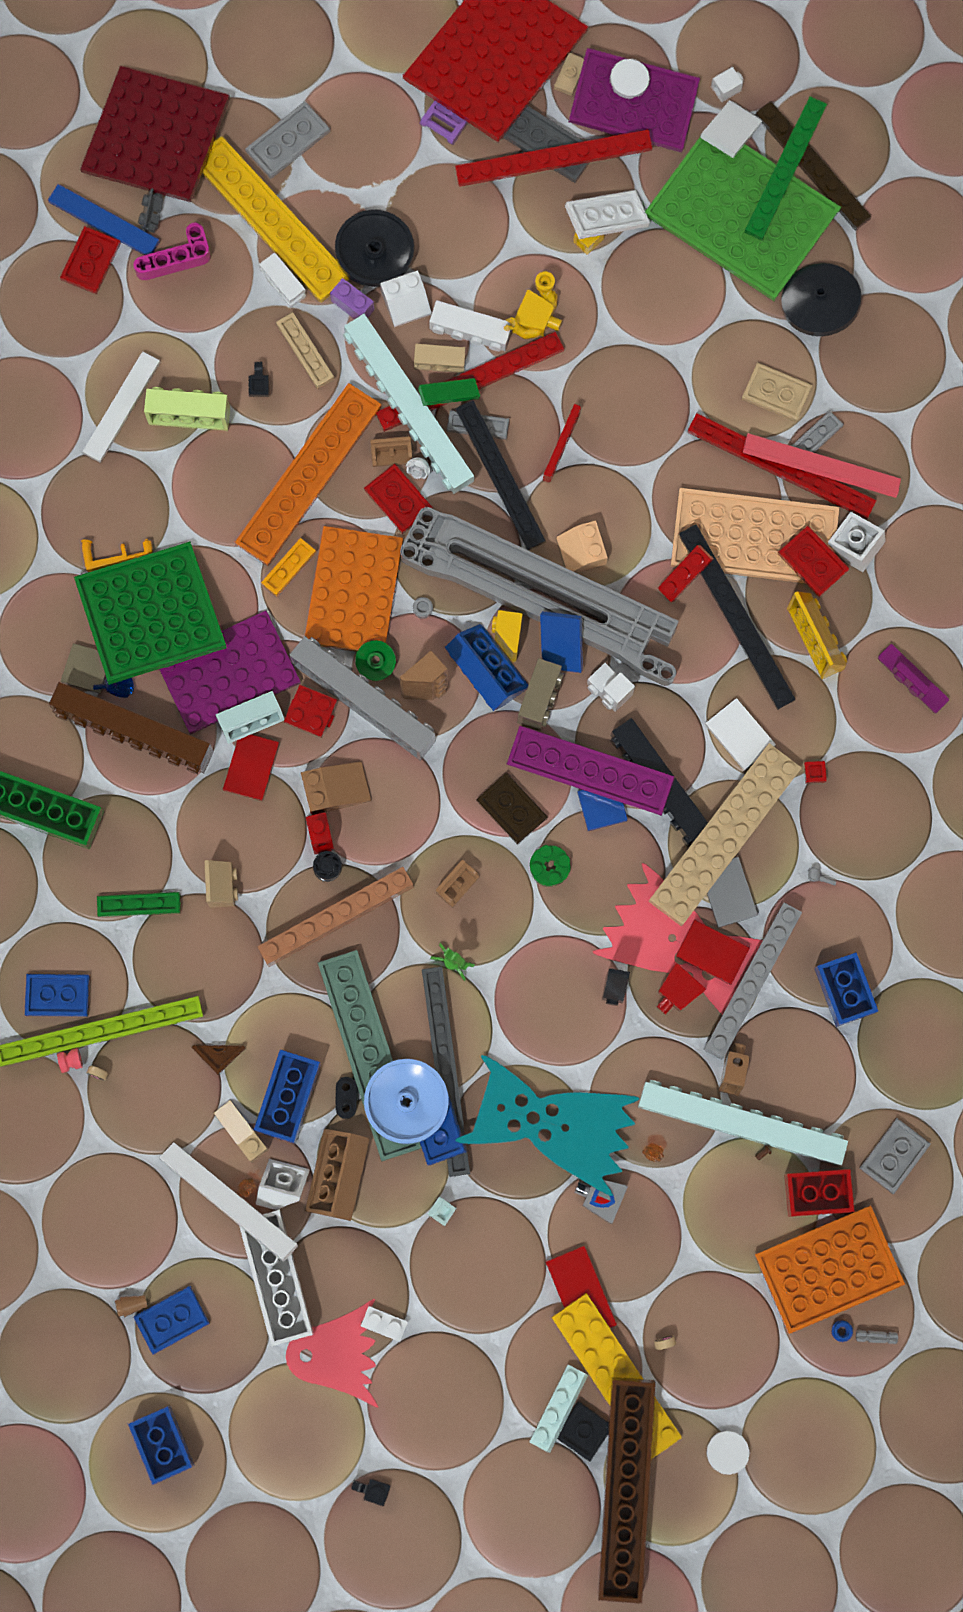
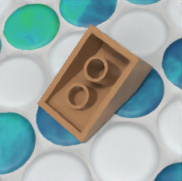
M362 762L321 767L301 772L311 815L371 801Z

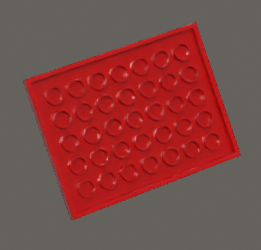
M464 0L403 74V80L496 142H499L588 31V26L549 0Z

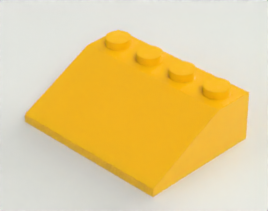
M797 591L793 594L787 610L823 680L843 671L847 666V659L845 654L840 652L837 647L838 640L836 636L831 634L828 629L829 622L827 618L822 616L819 611L821 607L817 598H813L811 593Z

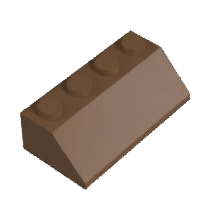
M432 651L427 653L400 677L401 696L404 699L434 700L436 697L439 699L448 691V669Z
M323 1130L305 1209L306 1212L351 1221L370 1138L347 1132Z

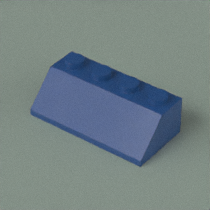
M482 624L458 633L444 647L493 711L505 706L528 689L529 685Z

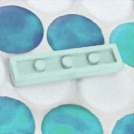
M567 1365L530 1443L548 1453L551 1452L588 1377L587 1374Z

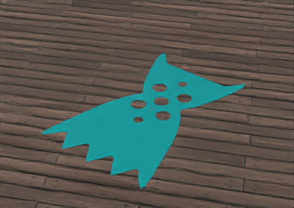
M481 1055L482 1060L491 1072L473 1132L461 1136L455 1141L465 1144L513 1142L529 1138L533 1145L556 1165L597 1190L613 1196L602 1177L622 1172V1169L613 1161L609 1154L629 1148L616 1133V1130L635 1125V1122L622 1110V1107L638 1101L639 1098L628 1095L582 1092L561 1093L538 1098L529 1086L495 1060ZM519 1094H524L528 1098V1103L524 1107H519L515 1103V1098ZM503 1104L505 1110L500 1112L497 1110V1106ZM555 1104L559 1109L556 1116H549L546 1113L547 1105ZM533 1111L539 1114L540 1120L537 1124H530L527 1121V1114ZM512 1119L520 1122L521 1127L517 1132H512L508 1129V1122ZM563 1124H567L569 1126V1130L567 1132H564L561 1129V1126ZM541 1129H548L551 1132V1139L545 1142L539 1139L538 1133Z

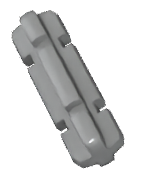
M857 1330L856 1341L897 1344L898 1333Z

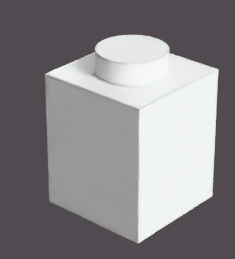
M731 67L713 78L711 88L719 100L723 102L741 91L743 78L739 72H736Z

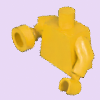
M543 271L536 276L535 286L540 292V296L527 289L515 318L511 317L505 320L510 323V326H504L505 331L512 330L514 334L523 339L544 336L548 327L559 331L562 320L553 316L554 310L557 307L558 296L552 290L555 286V278L550 272Z

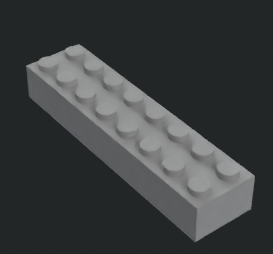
M304 636L290 654L292 665L421 761L435 743L434 729L427 723L422 724L417 721L418 717L411 711L405 712L401 709L402 705L395 699L389 700L385 697V692L377 686L373 688L369 685V680L361 674L357 676L353 673V668L345 662L341 664L337 661L334 653L329 650L325 652L319 647L320 643L312 637L308 639Z

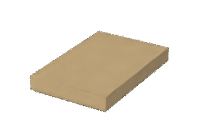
M757 363L741 400L797 422L812 385Z

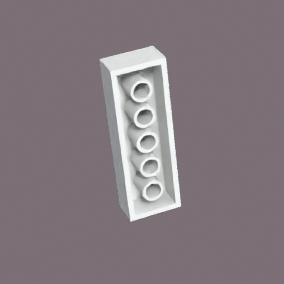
M281 1210L263 1214L267 1220L287 1235ZM239 1226L271 1347L314 1335L293 1254L291 1253L283 1262Z

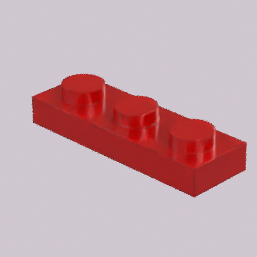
M697 545L658 589L670 602H674L711 563L713 558L701 545Z

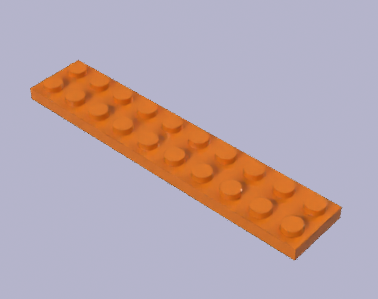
M348 383L234 542L235 545L269 566L371 423L377 411L382 407V404Z

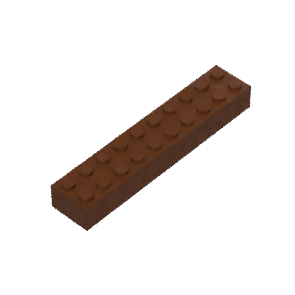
M612 1377L598 1587L599 1601L642 1604L655 1380Z

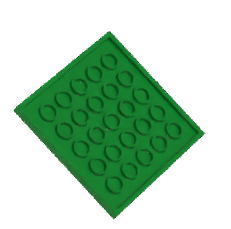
M191 542L74 577L109 685L227 648Z

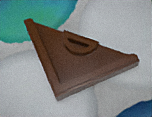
M193 1045L191 1047L217 1075L225 1070L246 1049L245 1046Z

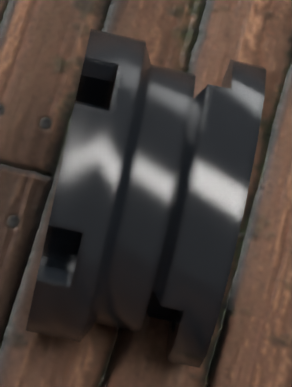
M331 851L319 853L313 861L315 876L323 882H331L339 877L342 863L338 855Z

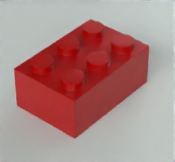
M850 1169L784 1175L788 1217L854 1212Z

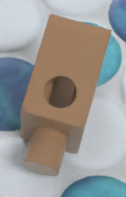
M735 1043L732 1052H728L724 1062L719 1092L739 1096L745 1084L749 1056L744 1055L745 1045Z

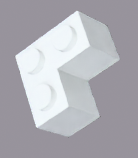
M606 663L587 680L588 690L595 696L598 694L603 699V705L609 710L613 709L615 712L633 695L635 686L621 672L617 675Z

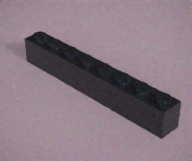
M632 718L611 732L612 738L610 741L616 749H621L624 760L674 776ZM675 778L663 814H668L671 818L670 824L675 831L679 830L684 836L682 840L689 848L708 822Z

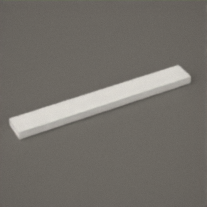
M174 1142L159 1157L163 1163L283 1262L298 1247L297 1243Z

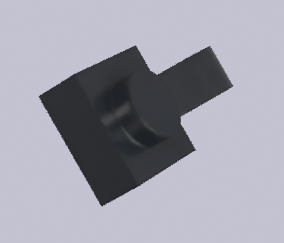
M254 362V375H248L249 397H269V375H263V362Z
M370 1478L368 1484L353 1480L351 1489L365 1493L363 1500L384 1507L390 1485Z

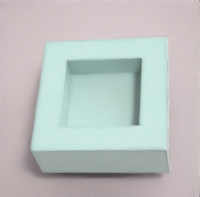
M438 1197L428 1215L445 1226L456 1208L441 1197Z

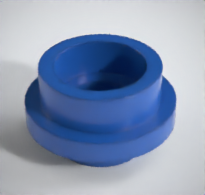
M840 1320L833 1324L831 1333L835 1340L846 1342L852 1337L853 1328L847 1321ZM840 1327L845 1328L846 1332L844 1335L838 1333Z

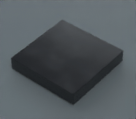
M578 1401L567 1417L557 1439L591 1462L608 1436L609 1422Z

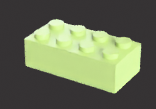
M153 387L152 389H146L144 413L149 425L228 431L230 405L227 395H224L222 392L215 391L210 394L204 393L201 390L184 392V390L178 388L170 391L164 390L161 387Z

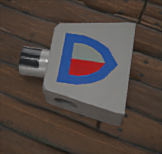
M604 1180L613 1196H609L579 1181L574 1193L585 1197L582 1206L607 1223L612 1224L628 1186Z

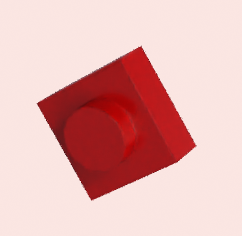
M825 761L804 762L805 784L825 783L827 781Z

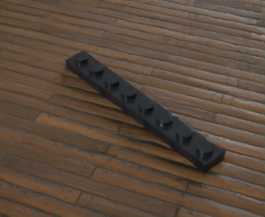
M474 400L455 408L526 549L529 551L545 543L546 540Z

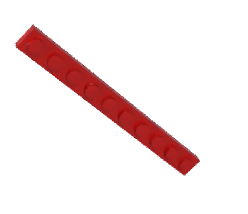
M648 129L456 165L455 169L458 185L462 187L652 151V144Z
M553 332L444 382L475 378L479 390L564 352V347L557 333ZM448 403L427 405V407L432 411ZM388 406L376 413L384 432L402 424L398 418L399 413L396 408L392 409Z
M696 413L688 428L687 433L866 520L877 501L836 480L743 453L745 436Z

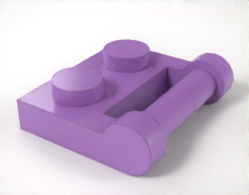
M436 101L432 103L420 121V125L429 127L448 139L447 142L452 145L457 141L458 136L468 124V122ZM433 116L437 117L454 128L451 133L431 120Z

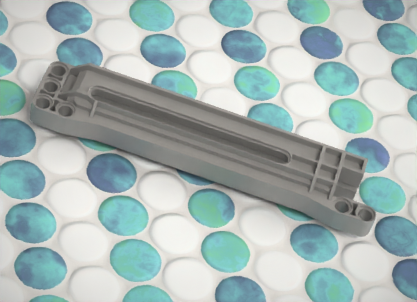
M429 507L419 511L400 550L401 560L404 564L427 575L458 583L540 622L542 611L582 616L583 643L619 659L639 675L664 686L672 684L676 676L675 667L655 656L644 655L643 653L650 639L668 647L676 631L678 620L458 517L441 513ZM429 515L433 519L430 522H424L422 518ZM421 533L424 535V537L421 540H416L413 538L414 534ZM411 550L415 555L409 558L404 553ZM452 553H458L460 555H463L509 578H512L541 593H544L558 601H561L590 616H593L603 621L604 623L596 622L550 599H547L501 576H498L484 568H481L469 561H466ZM425 559H431L433 564L425 566L422 562ZM645 662H650L653 665V668L651 670H646L643 668L642 664ZM669 671L672 677L668 679L663 678L661 672Z

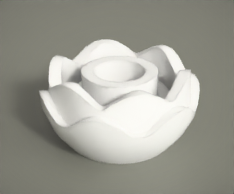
M416 457L407 462V473L411 474L413 478L425 479L427 475H430V466L425 459Z

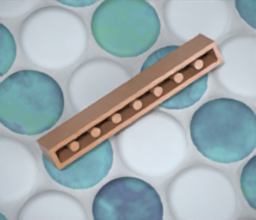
M401 867L257 947L268 967H271L413 889V883L404 867Z

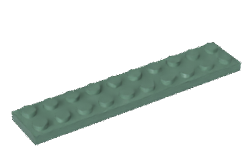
M355 950L318 962V966L364 1106L365 1091L371 1077L378 1069L392 1062L393 1059L358 951ZM404 1099L403 1105L408 1106L406 1099ZM370 1124L382 1162L422 1149L420 1142L400 1144L387 1140L375 1131Z

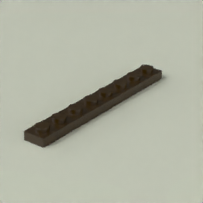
M770 101L758 110L755 116L762 120L763 126L785 148L794 127ZM808 144L798 166L826 198L841 207L839 213L856 231L871 219V215Z

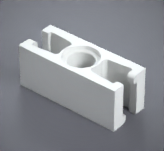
M273 253L259 264L261 273L290 308L306 297L304 293L305 288L276 253Z

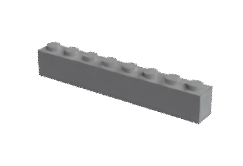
M786 903L782 904L704 1048L705 1051L721 1060L724 1058L800 918L801 911Z

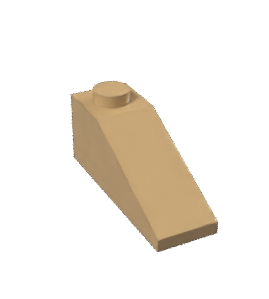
M231 1100L214 1112L215 1116L250 1162L253 1163L269 1150Z

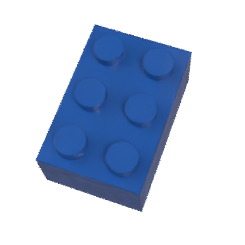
M857 952L821 964L814 969L836 1027L878 1012Z
M171 1406L128 1424L152 1485L195 1466Z

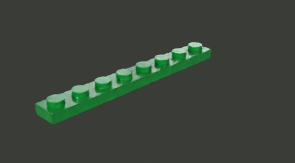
M809 96L744 233L763 240L820 122L827 103Z

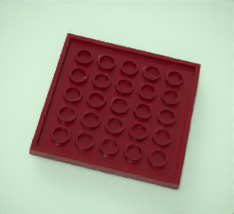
M120 66L81 165V172L150 191L152 188L154 193L191 203L228 106L229 94Z

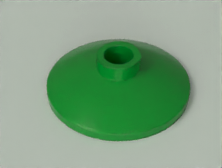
M372 640L364 643L358 649L355 664L358 672L368 680L379 681L387 678L393 672L396 665V656L393 649L387 643ZM378 656L379 662L373 663L372 657Z

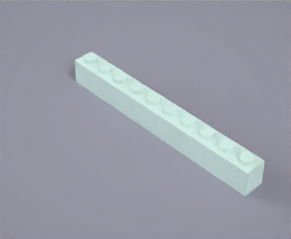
M362 314L344 326L345 333L343 334L345 340L349 345L353 344L357 358L360 361L363 359L367 365L365 369L368 374L376 378L378 389L381 393H386L388 396L387 402L392 409L396 408L401 423L403 425L407 424L410 429L409 434L411 438L419 442L421 445L420 450L424 457L430 458L432 461L431 467L436 474L440 473L442 476L444 487L447 490L451 489L453 494L474 482L473 473L429 408L423 406L420 395L366 315Z
M654 1080L644 1083L638 1108L836 1166L842 1165L848 1141L843 1139L844 1136L837 1133H831V1136L823 1134L824 1130L816 1127H811V1130L803 1128V1124L791 1121V1124L782 1122L783 1118L771 1115L768 1118L762 1116L763 1112L754 1109L747 1112L742 1110L743 1106L733 1103L730 1106L723 1105L720 1099L711 1097L710 1100L702 1098V1094L691 1091L690 1095L682 1093V1089L679 1087L670 1086V1088L662 1087L661 1082Z

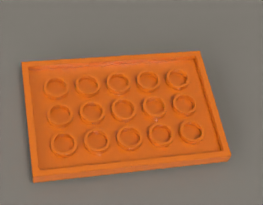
M323 526L305 637L308 639L312 637L320 643L321 647L355 652L368 641L379 640L386 643L403 538Z
M871 1206L754 1254L788 1334L905 1285Z

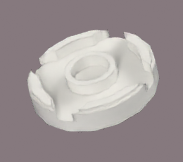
M625 59L613 67L610 83L614 92L621 97L627 99L639 97L648 87L649 73L646 67L639 61Z
M722 1431L710 1439L706 1455L713 1469L721 1474L731 1475L738 1473L745 1467L749 1460L750 1451L747 1442L741 1435L733 1431Z

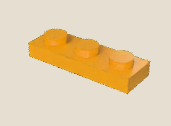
M300 538L263 579L261 585L277 597L313 557L316 550Z

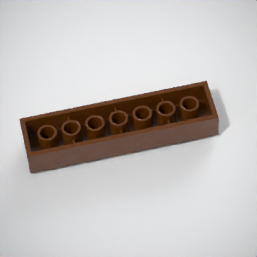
M58 682L49 702L52 712L61 720L67 721V719H71L75 725L85 729L88 726L93 729L94 733L101 736L105 734L110 735L112 740L121 744L125 741L131 744V748L142 751V749L147 750L149 755L157 759L164 757L168 759V763L174 766L184 765L187 767L186 770L194 774L199 772L205 773L214 752L211 744L60 682Z

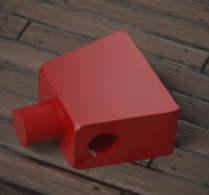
M326 812L307 816L306 822L314 855L324 851H335Z
M676 963L658 991L663 999L656 1007L665 1015L672 1007L680 1012L700 996L706 988Z

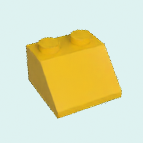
M498 610L497 616H493L492 633H495L496 642L510 660L516 662L522 613Z

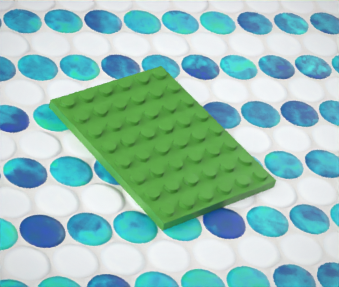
M699 137L644 213H646L650 220L772 301H775L789 279L797 271L836 217L841 207L793 176L763 240L744 233L776 164L746 144L732 158Z

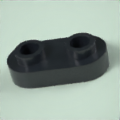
M343 1077L336 1083L335 1108L337 1115L342 1119L352 1118L357 1111V1085L350 1077ZM346 1083L350 1085L348 1091L342 1089V1086ZM343 1105H349L350 1110L348 1112H343Z

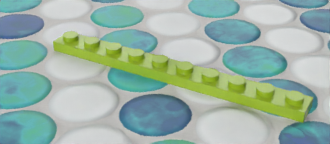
M196 996L0 1045V1067L202 1018L204 1016L200 998Z

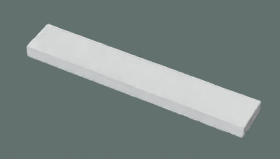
M142 351L82 451L83 454L100 463L102 462L160 365V360Z

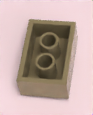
M538 658L518 713L517 724L537 731H541L542 726L546 727L550 717L548 708H553L557 692H555V689H560L564 673H561L562 666Z

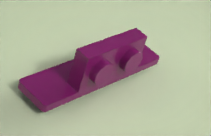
M890 644L878 656V660L894 674V677L900 683H903L913 696L918 697L933 713L936 714L949 701V698L893 644Z

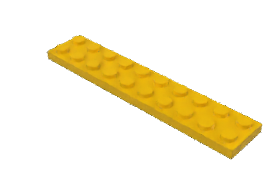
M222 136L213 143L202 174L272 251L277 254L316 299L322 303L330 296V292L342 278L346 281L350 278L343 273L337 260Z

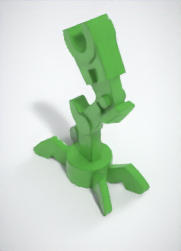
M440 943L439 946L444 952L445 958L431 957L430 960L444 962L447 969L456 970L465 981L466 978L461 970L474 967L475 964L466 962L460 954L453 952L450 948L446 950Z

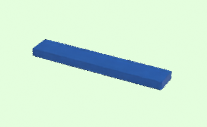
M59 184L48 199L50 204L106 235L120 240L121 243L143 255L153 253L160 243L159 239Z

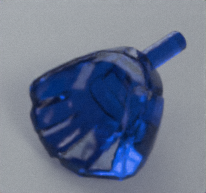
M132 678L109 685L106 679V684L93 685V689H106L108 693L114 696L128 698L133 693L134 681Z

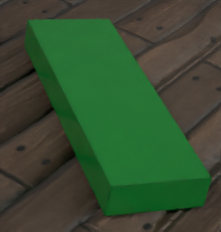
M475 378L422 384L418 387L423 406L477 400L480 397Z

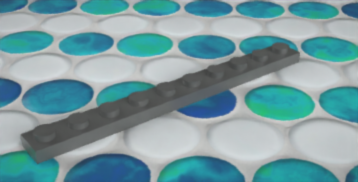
M442 967L422 969L435 1071L441 1076L446 1085L462 1136H464ZM467 1152L447 1159L449 1177L470 1174Z

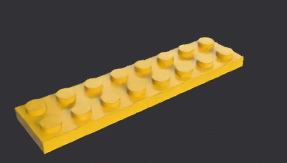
M587 1293L551 1317L609 1406L612 1377L643 1379ZM656 1397L654 1401L651 1459L682 1438Z

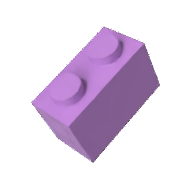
M343 278L330 292L331 302L354 319L362 314H365L368 318L374 311V301Z

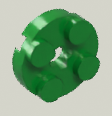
M544 845L536 850L529 864L533 879L545 887H553L563 883L567 879L571 868L570 858L566 852L553 845ZM553 861V865L556 867L555 870L547 871L546 865H544L545 862Z

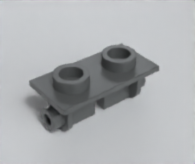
M151 188L143 196L142 206H144V210L139 215L138 224H141V230L148 228L147 231L154 233L158 229L160 215L154 214L153 211L161 212L163 198L161 194H152L153 189Z

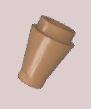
M145 1295L119 1297L120 1299L115 1300L118 1317L124 1316L125 1318L143 1308H147Z

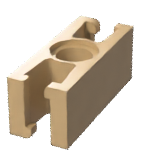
M415 344L414 370L464 373L465 347Z

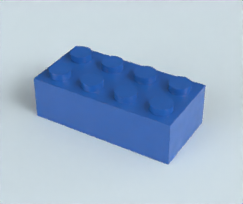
M283 1050L279 1051L255 1124V1132L296 1144L320 1070V1062Z

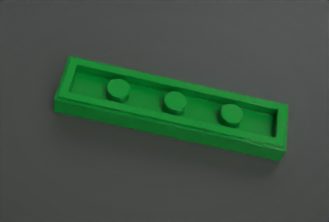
M180 892L97 896V917L181 914Z

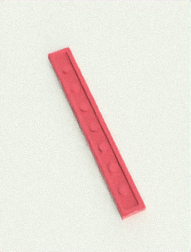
M749 433L746 436L743 453L894 498L898 495L900 478Z

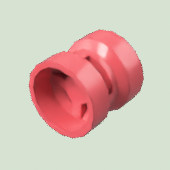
M78 1048L71 1049L68 1054L65 1052L57 1053L62 1073L69 1072L70 1067L75 1069L83 1068Z

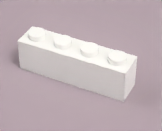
M437 300L429 321V328L436 334L442 335L445 333L451 335L456 340L465 339L477 346H488L493 351H505L512 330H504V326H510V323L505 320Z

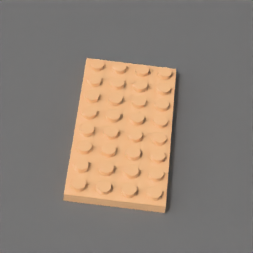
M679 488L670 567L677 568L689 555L678 534L697 524L724 574L805 583L778 555V552L805 527L809 526L835 553L828 544V541L837 531L839 507Z

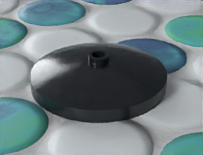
M365 210L351 216L340 227L335 240L336 260L343 273L354 282L364 286L380 287V283L403 276L409 269L414 256L413 236L408 226L396 215L383 210Z
M829 263L806 266L795 272L783 288L781 297L783 314L793 328L806 335L820 337L839 333L852 324L860 311V286L855 277L840 266Z

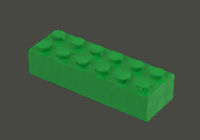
M0 771V818L90 849L104 814V810L101 807Z

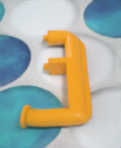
M145 539L142 542L144 552L127 555L125 544L122 543L121 556L93 561L91 551L93 541L81 540L87 572L153 552L152 542Z

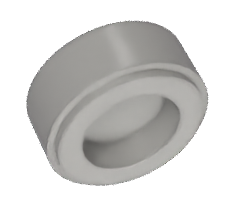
M421 597L414 601L413 612L415 616L425 619L432 614L433 604L428 598Z

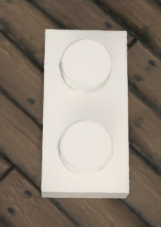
M368 1306L361 1327L400 1342L408 1322Z

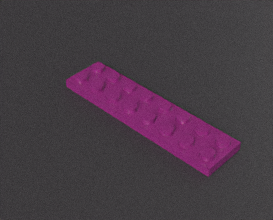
M519 726L507 761V765L660 816L663 815L675 779L674 776Z

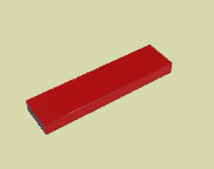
M574 404L543 474V481L551 482L580 416L581 406Z

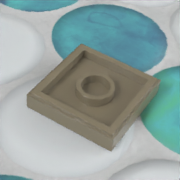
M73 643L61 683L100 694L106 675L98 650Z

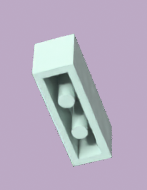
M273 691L216 714L228 744L284 721L282 711Z

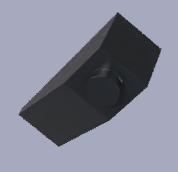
M609 968L605 977L602 1000L606 1001L607 1005L618 1006V1003H623L630 972Z

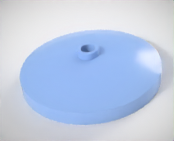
M414 1059L395 1060L382 1066L371 1077L364 1096L365 1112L372 1127L382 1137L400 1144H413L432 1136L444 1122L449 1104L447 1088L441 1076L431 1066ZM404 1099H410L409 1106L403 1105Z

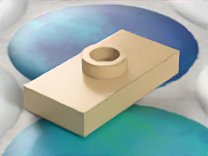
M572 53L568 54L554 85L555 90L570 96L573 95L579 81L584 58Z

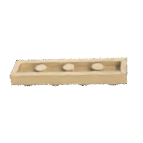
M292 312L277 321V327L316 388L319 389L333 381V374L294 313Z

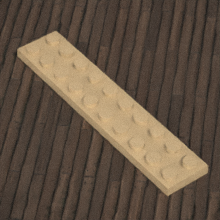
M769 743L659 886L649 902L682 926L801 770V767Z

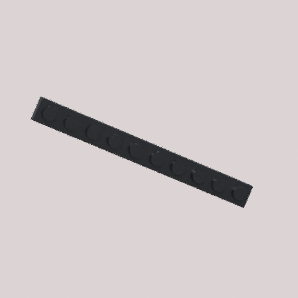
M697 524L680 532L678 536L688 553L697 545H701L713 558L700 575L776 709L779 710L795 701L794 695Z

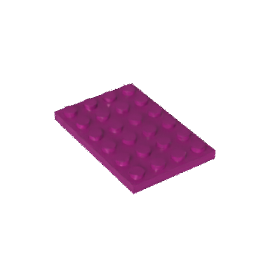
M587 48L568 122L614 135L649 129L652 145L682 153L700 78L642 63L649 73L648 87L639 97L627 99L615 93L610 83L613 67L618 62L627 58Z
M267 611L222 630L226 649L159 669L190 735L217 723L216 714L271 691H273L275 696L301 684Z

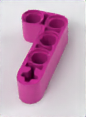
M191 223L187 226L188 244L136 258L133 265L137 277L140 280H149L208 263L211 257L203 227L199 223ZM193 233H200L198 237L191 236ZM200 250L205 251L203 255L196 254ZM179 256H186L184 260H177ZM160 261H167L164 266L158 265Z

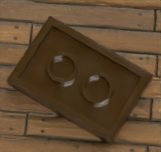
M507 773L476 799L481 807L517 845L548 819L546 814Z

